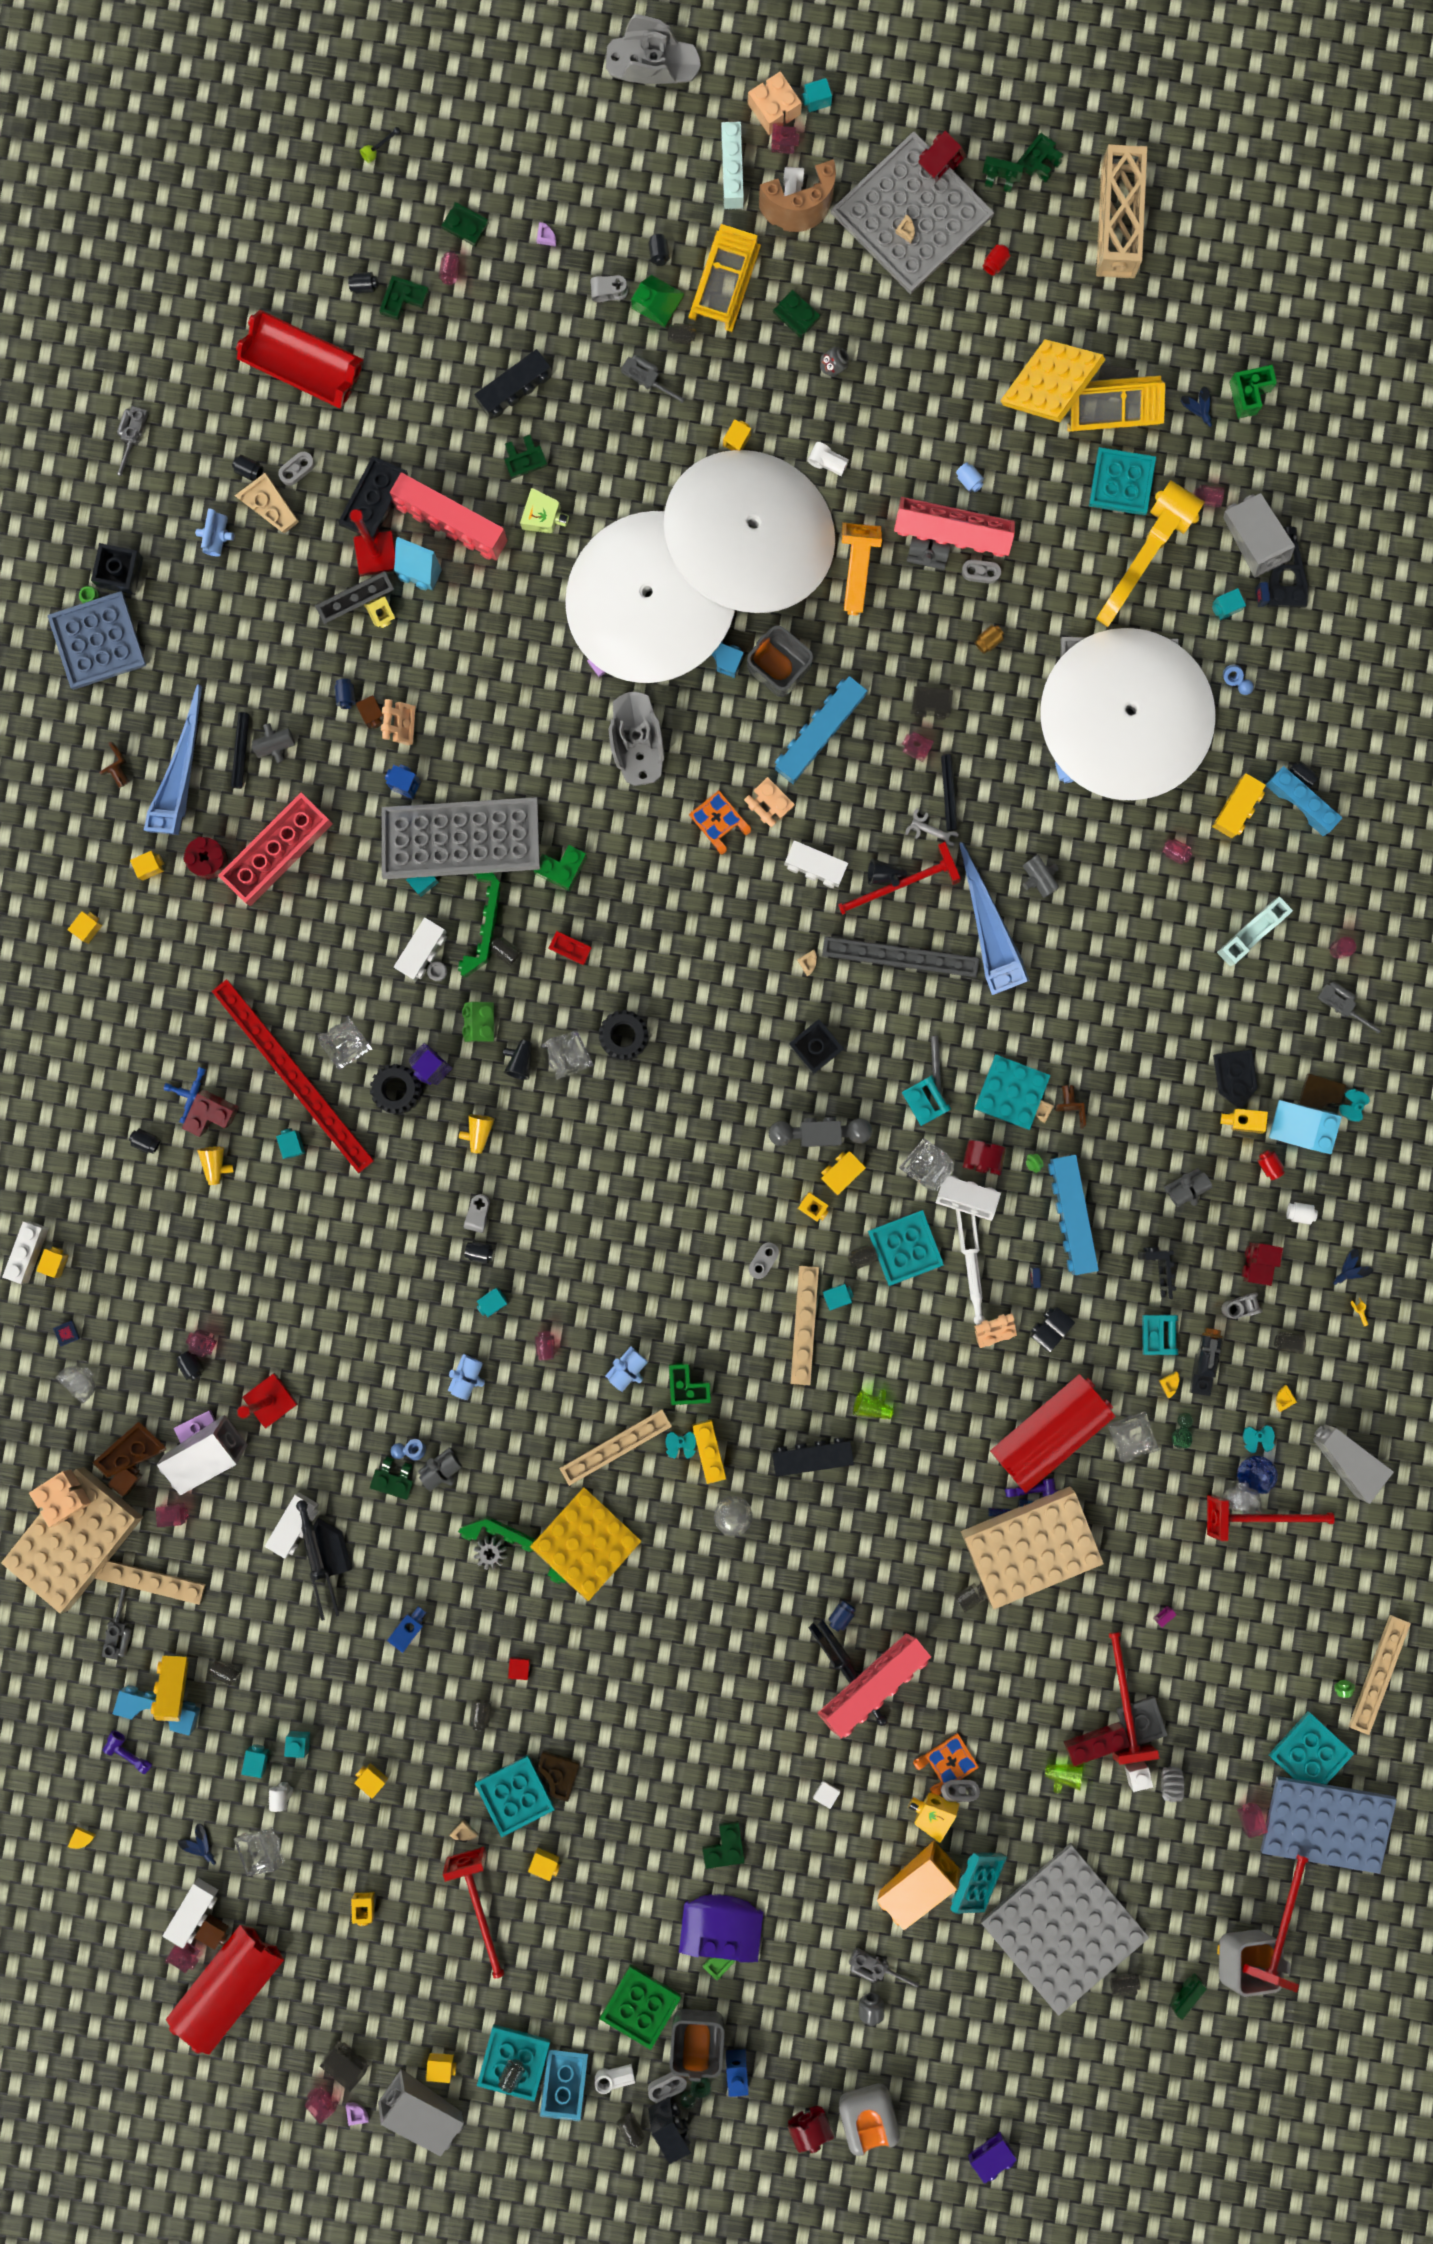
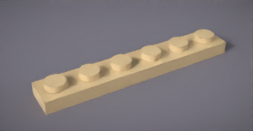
M799 1266L791 1384L810 1385L819 1267Z
M663 1409L559 1469L570 1486L669 1429L672 1425Z
M111 1560L106 1563L95 1577V1579L198 1605L201 1604L206 1584Z
M1389 1615L1350 1720V1728L1370 1735L1411 1623Z

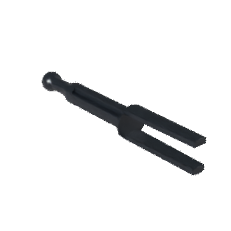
M300 1500L297 1502L296 1508L300 1512L302 1520L301 1529L312 1569L310 1579L320 1618L323 1621L325 1618L314 1577L326 1575L336 1616H339V1610L329 1571L323 1565L314 1526L308 1516V1504L306 1501Z
M821 1620L817 1625L827 1640L817 1626L812 1623L808 1627L835 1669H840L848 1682L851 1683L858 1677V1674L849 1663L850 1657L824 1620ZM879 1709L871 1711L876 1717V1722L879 1726L887 1724V1717Z

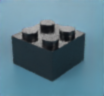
M99 543L91 581L98 588L136 595L143 557L137 550Z
M820 1019L815 1021L788 1044L789 1048L812 1075L817 1073L844 1050Z
M670 2097L648 2107L651 2134L669 2165L691 2154L690 2144L692 2140L688 2133L690 2127L687 2120L681 2118V2112L677 2103L673 2104Z

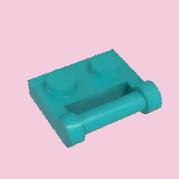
M933 1075L902 1092L920 1126L951 1110L950 1105L946 1104L934 1083ZM928 1086L940 1107L939 1110H934L922 1087Z
M1142 1315L1143 1355H1179L1178 1348H1176V1321H1178V1315ZM1164 1321H1168L1169 1348H1164Z

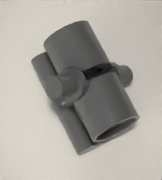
M912 536L907 562L944 570L951 544H939L936 540H920Z
M270 723L263 725L265 730L264 737L252 740L251 747L253 752L256 753L258 758L272 754L277 763L284 761L282 756L283 750L295 746L290 729L286 728L275 732Z
M1036 855L1022 865L1029 875L1028 881L1023 883V887L1026 890L1036 887L1042 897L1045 898L1059 889V885L1053 878L1054 873L1059 870L1056 864L1050 867L1046 866L1040 856Z
M1199 1168L1188 1174H1183L1179 1179L1164 1186V1190L1167 1194L1169 1193L1171 1200L1177 1207L1188 1201L1193 1206L1199 1203V1195L1212 1189L1209 1178L1204 1172L1201 1173Z
M449 1447L435 1459H428L427 1465L418 1471L421 1475L419 1478L430 1492L442 1482L451 1486L455 1482L452 1475L461 1469L462 1465L454 1455V1451Z

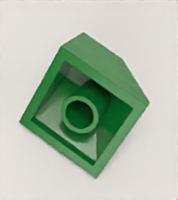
M650 275L640 283L631 298L632 309L666 327L684 297V293Z

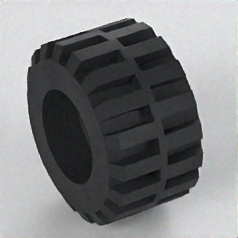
M622 1010L609 1014L603 1020L602 1026L599 1029V1040L602 1048L609 1056L617 1060L627 1061L636 1058L639 1054H642L649 1039L645 1022L632 1011ZM627 1024L634 1029L635 1040L631 1045L620 1047L614 1043L612 1033L618 1025Z
M398 1064L386 1065L385 1068H380L378 1073L372 1077L374 1080L370 1083V1086H372L370 1094L373 1096L372 1100L377 1104L376 1106L383 1111L392 1114H403V1112L411 1111L412 1107L415 1108L417 1101H420V1093H422L421 1081L408 1067ZM393 1078H401L407 1085L405 1096L398 1101H393L386 1095V1085Z

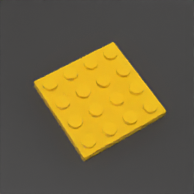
M1045 339L1000 401L1003 406L1061 422L1106 359L1103 354Z
M583 1487L532 1543L530 1548L585 1600L589 1601L640 1544L641 1540Z

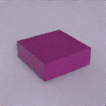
M1166 1606L1153 1619L1162 1628L1176 1616V1613L1169 1606Z

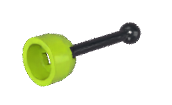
M394 127L393 132L374 147L366 145L361 148L360 153L364 160L369 164L375 160L377 156L376 150L393 136L399 135L401 132L400 128Z

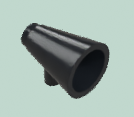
M876 859L870 860L867 874L869 885L892 883L896 887L900 884L899 880L907 877L906 869Z
M521 1040L516 1050L504 1048L503 1055L511 1057L504 1071L506 1075L520 1080L530 1079L531 1042Z

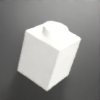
M1145 1762L1125 1766L1128 1783L1133 1792L1153 1788L1149 1768Z

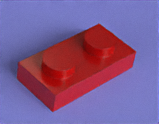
M556 931L548 949L584 966L592 947Z

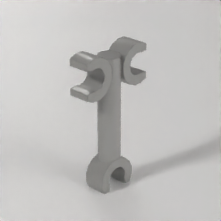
M919 809L914 811L912 824L906 829L905 835H908L910 830H915V839H918L920 830L945 840L949 847L955 845L949 841V837L954 836L957 838L959 835L957 832L951 831L946 833L923 822L926 821L928 813H925L923 818H919L917 816Z

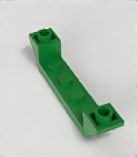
M493 873L474 874L479 882L491 883V886L487 887L486 897L489 898V901L483 910V916L486 919L485 924H481L480 936L483 937L482 943H478L477 947L479 958L463 956V960L459 961L458 971L461 972L460 975L467 978L489 962L501 891V884Z
M489 1516L462 1525L458 1531L462 1534V1538L472 1541V1539L477 1540L482 1528L485 1527L486 1531L490 1534L497 1535L498 1533L504 1536L503 1539L512 1544L515 1542L521 1544V1548L525 1551H534L530 1546L536 1540L535 1538ZM551 1567L547 1574L550 1576V1580L557 1584H561V1582L566 1583Z

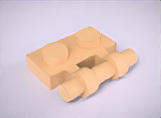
M386 699L385 706L382 707V714H384L383 724L381 725L382 739L390 740V733H393L394 742L412 745L416 706L397 702L395 703V708H392L393 700ZM392 716H394V726L391 725Z
M768 777L754 790V793L758 796L755 800L750 795L744 799L749 805L750 810H754L761 817L760 820L764 824L767 823L771 828L777 823L772 818L775 814L782 819L795 806ZM762 802L770 808L768 812L760 806Z
M1002 1314L994 1320H985L981 1324L974 1326L979 1347L991 1346L994 1343L1017 1336L1013 1314Z

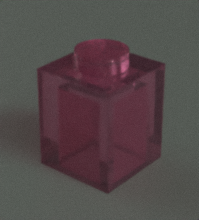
M184 1503L163 1504L156 1507L157 1527L179 1526L186 1523L188 1519V1510L185 1508Z
M1248 1803L1244 1804L1242 1808L1237 1809L1243 1831L1248 1838L1268 1833L1262 1811L1257 1804Z

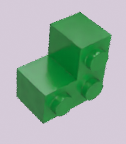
M1273 365L1234 373L1229 384L1237 418L1254 416L1262 408L1260 395L1270 393L1277 384Z
M568 845L560 862L542 854L540 857V870H534V873L570 892L587 859V855Z
M689 1363L669 1364L671 1405L711 1403L710 1381L690 1382Z

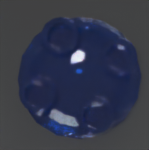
M1261 1456L1246 1458L1241 1462L1237 1473L1239 1485L1247 1491L1256 1494L1269 1493L1275 1486L1278 1476L1275 1465L1267 1458Z

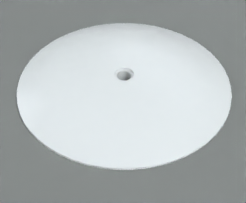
M732 450L703 458L680 476L673 486L665 506L664 535L668 551L675 566L693 588L721 606L750 613H767L786 609L804 600L814 592L830 568L835 549V531L827 503L816 486L802 472L777 457L757 451Z
M649 511L629 515L605 527L584 547L572 568L568 580L566 614L571 633L577 645L585 656L598 668L626 681L637 683L662 682L692 671L709 658L719 647L730 628L735 610L721 606L699 593L679 572L670 556L665 541V511ZM648 591H653L650 597H645Z
M1118 628L1102 631L1079 641L1059 659L1047 679L1042 694L1041 725L1045 742L1054 760L1077 784L1095 794L1111 799L1142 800L1159 796L1174 789L1198 768L1207 754L1213 738L1215 704L1211 687L1205 674L1194 658L1182 647L1154 632L1135 628ZM1126 708L1132 709L1134 715H1129L1126 712Z

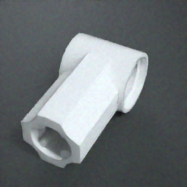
M785 167L784 196L801 191L804 168Z
M816 442L807 461L816 468H825L842 476L849 459L831 451L830 447L826 444Z
M281 1782L278 1787L269 1789L270 1811L280 1812L287 1810V1801L293 1794V1787L288 1782Z
M631 2064L610 2070L603 2068L598 2070L595 2075V2088L601 2094H607L615 2088L635 2084ZM602 2078H606L609 2080V2082L607 2084H601L599 2080Z

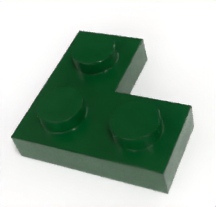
M392 275L379 310L380 314L399 320L405 303L423 308L429 288Z
M739 1821L719 1824L722 1844L702 1847L705 1869L745 1863Z

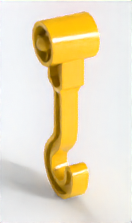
M1170 480L1164 491H1158L1155 495L1157 502L1150 513L1156 516L1158 520L1147 535L1146 543L1095 619L1106 627L1110 625L1157 551L1163 548L1174 529L1185 534L1191 523L1199 521L1198 512L1205 501Z

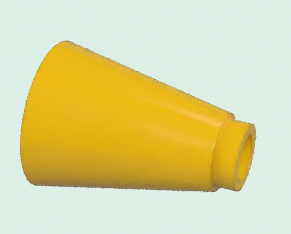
M470 1114L468 1115L469 1133L460 1131L459 1139L470 1141L471 1152L481 1154L495 1119L485 1115Z
M206 1147L197 1150L208 1185L220 1184L222 1173L233 1172V1165L222 1166L224 1147Z

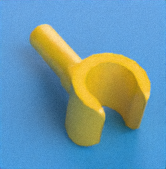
M1359 1298L1360 1303L1358 1305L1351 1301V1305L1359 1313L1363 1325L1367 1326L1368 1322L1364 1312L1366 1309L1365 1303L1361 1298Z

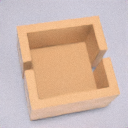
M781 71L766 80V85L761 83L748 92V105L768 135L783 127L784 121L787 124L801 115L802 102Z
M72 1470L60 1472L29 1493L37 1508H43L40 1513L49 1527L59 1525L91 1504L83 1488L70 1490V1488L80 1485Z

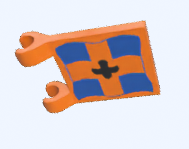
M719 790L689 814L721 855L727 852V848L720 839L734 827L738 826L744 835L751 833L750 826Z
M958 1733L913 1761L918 1770L930 1763L941 1781L933 1785L930 1791L938 1796L942 1794L941 1787L945 1782L961 1780L979 1768Z

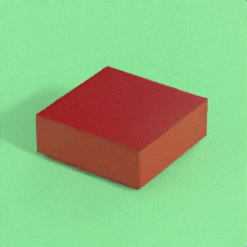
M510 1657L508 1679L528 1680L530 1659Z

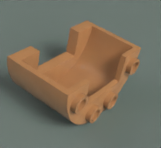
M834 159L815 165L820 182L813 184L811 188L784 196L778 178L760 184L759 208L763 216L772 225H777L789 232L809 230L822 222L833 202L836 177Z

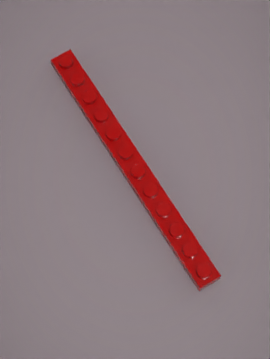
M226 979L211 992L354 1169L361 1173L374 1162L373 1158L231 982Z

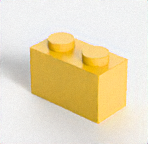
M843 1151L835 1159L837 1163L833 1167L828 1165L821 1172L823 1176L820 1179L836 1195H839L866 1168L850 1151L847 1153Z

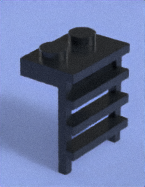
M1144 1247L1143 1251L1138 1252V1260H1158L1161 1298L1165 1297L1166 1290L1168 1291V1299H1173L1172 1291H1176V1286H1172V1279H1175V1274H1171V1267H1175L1174 1262H1170V1255H1174V1252L1172 1250H1159V1247ZM1163 1267H1166V1273H1165V1274H1164V1271H1163ZM1164 1279H1167V1285H1164Z

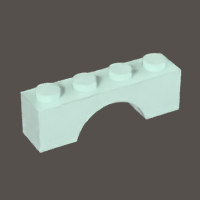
M721 122L724 209L743 208L741 122Z
M1279 896L1268 904L1217 953L1229 966L1236 964L1263 936L1282 922L1293 910Z

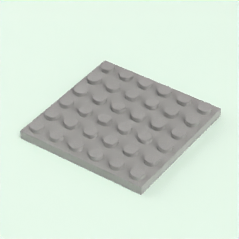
M914 131L831 209V214L910 295L994 215V212L951 168L947 170L937 183L918 163L921 153L930 147ZM906 214L912 219L915 229L912 243H909L895 233Z
M1071 1843L980 1920L985 1929L1058 2016L1149 1939L1145 1931Z

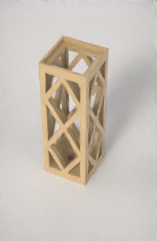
M1108 145L1101 163L1096 276L1135 278L1142 263L1147 146ZM1113 155L1123 156L1118 164L1112 163ZM1132 156L1138 157L1136 163L1133 160ZM1125 173H1134V187ZM1119 177H1121L1129 191L1126 199L1116 183ZM1111 188H1113L1122 204L1118 210L1115 209L1111 201ZM1126 213L1132 222V236H1130L1122 221ZM1117 225L1127 241L1124 248L1114 233ZM1109 237L1118 252L1109 251Z

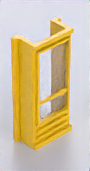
M723 224L720 225L688 316L689 319L696 321L698 314L724 322L725 330L733 332L761 244H757L758 235Z
M1161 375L1090 381L1071 407V423H1067V431L1164 423L1165 382L1161 380Z

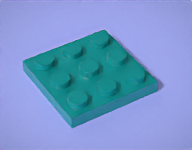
M1099 447L1089 506L1146 516L1156 456Z
M995 1054L974 1110L1030 1130L1051 1075Z
M923 1210L867 1231L888 1286L944 1266Z
M1309 1711L1269 1753V1756L1292 1778L1326 1785L1354 1755L1345 1744Z
M529 1754L475 1782V1786L501 1838L555 1810Z
M973 1853L968 1859V1867L965 1874L960 1878V1886L952 1898L950 1910L956 1914L985 1912L1007 1856L1002 1853Z
M493 2024L477 2086L534 2102L550 2039Z

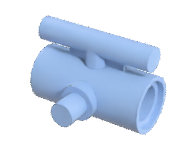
M208 509L205 527L203 529H196V536L202 537L201 548H203V553L219 557L221 556L223 541H233L235 536L234 533L226 530L228 517L216 513L213 509Z
M630 1346L620 1359L614 1360V1366L605 1376L613 1386L623 1392L631 1381H636L637 1383L643 1381L640 1371L648 1361Z
M463 1354L456 1371L451 1370L449 1373V1377L453 1379L448 1391L458 1398L468 1400L473 1387H483L485 1384V1380L478 1376L483 1363Z

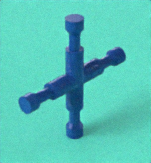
M198 1067V1075L196 1080L193 1081L190 1091L173 1087L169 1083L164 1085L165 1091H172L177 1093V1095L187 1098L184 1107L185 1111L180 1118V1123L184 1124L201 1086L200 1081L206 1069Z

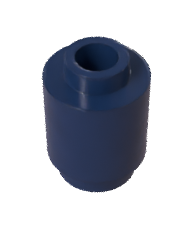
M350 679L337 680L334 686L336 705L341 709H351L356 703L354 685Z
M843 1600L828 1618L830 1621L829 1625L838 1632L840 1629L844 1631L855 1616L854 1612L856 1609Z

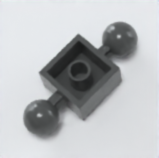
M836 1117L824 1118L823 1122H817V1118H805L804 1122L800 1123V1127H792L785 1121H778L770 1127L769 1138L777 1146H785L792 1139H800L801 1147L842 1145V1137H849L855 1143L867 1142L872 1136V1126L867 1120L862 1118L854 1119L849 1125L841 1126V1121H836Z

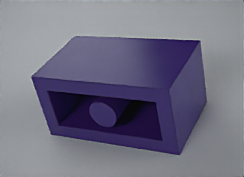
M1001 2132L968 2155L971 2166L984 2184L996 2179L1001 2171L1011 2168L1015 2161H1017L1014 2150Z

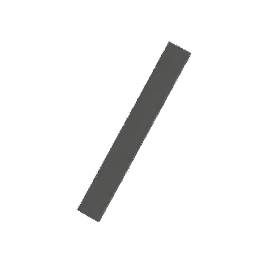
M826 936L824 937L822 951L823 957L973 978L977 977L979 958Z

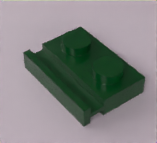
M454 202L453 208L450 209L441 226L443 230L476 247L485 232L486 226L489 225V220Z
M791 290L779 305L773 309V313L800 338L820 319V315L794 290Z
M1195 1973L1192 1977H1188L1185 1980L1184 1987L1179 1993L1174 1994L1171 1999L1170 2006L1181 2020L1185 2018L1207 1990L1202 1979Z

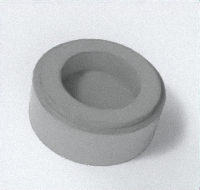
M432 962L427 968V974L430 979L439 982L446 978L447 968L441 962Z

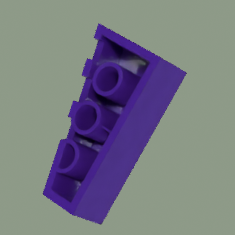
M425 1042L408 1059L411 1067L415 1070L413 1074L419 1080L429 1085L432 1083L438 1085L453 1069Z

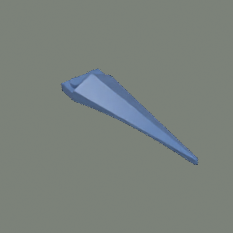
M199 684L196 686L174 755L147 811L144 831L179 835L182 817H185L202 690V686Z
M960 842L959 845L976 918L985 977L992 995H995L1030 980L1023 964L1024 961L964 843Z

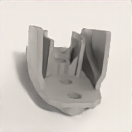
M634 14L627 25L624 37L613 39L607 46V71L611 76L629 82L645 84L692 82L701 66L694 45L678 42L669 25H666L659 19Z
M628 692L613 701V719H611V724L608 728L611 751L616 766L621 769L627 783L633 786L655 783L661 777L662 762L664 761V746L659 720L654 715L648 695L639 692ZM639 755L644 756L642 760H637ZM641 772L647 775L645 779L640 778Z

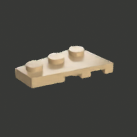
M266 473L235 495V497L283 533H286L299 523Z

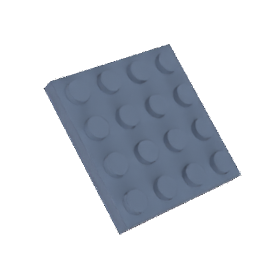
M122 591L47 615L72 690L147 666Z

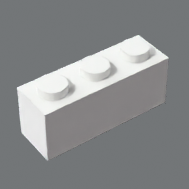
M797 841L793 842L785 861V866H788L787 869L794 873L800 871L805 874L806 878L816 881V879L824 881L823 884L830 888H834V886L839 887L848 865L845 861Z
M424 917L394 965V968L414 981H417L418 978L421 979L426 972L425 967L427 963H431L436 957L437 953L435 951L439 945L442 946L446 941L447 932Z
M944 1175L935 1203L992 1221L1001 1193L990 1187L978 1186L971 1181L959 1180L956 1176Z
M23 1221L2 1278L19 1284L29 1283L47 1235L48 1227L31 1221Z
M299 1492L294 1495L264 1546L283 1558L288 1557L289 1554L293 1555L298 1548L296 1542L299 1537L303 1538L302 1520L300 1512L296 1508L297 1502L300 1500L307 1502V1512L311 1521L315 1519L319 1512L316 1510L319 1504Z
M198 1878L189 1890L163 1937L182 1949L187 1942L191 1944L197 1934L195 1932L198 1925L201 1927L207 1918L206 1910L208 1908L212 1909L218 1899L215 1897L218 1889Z

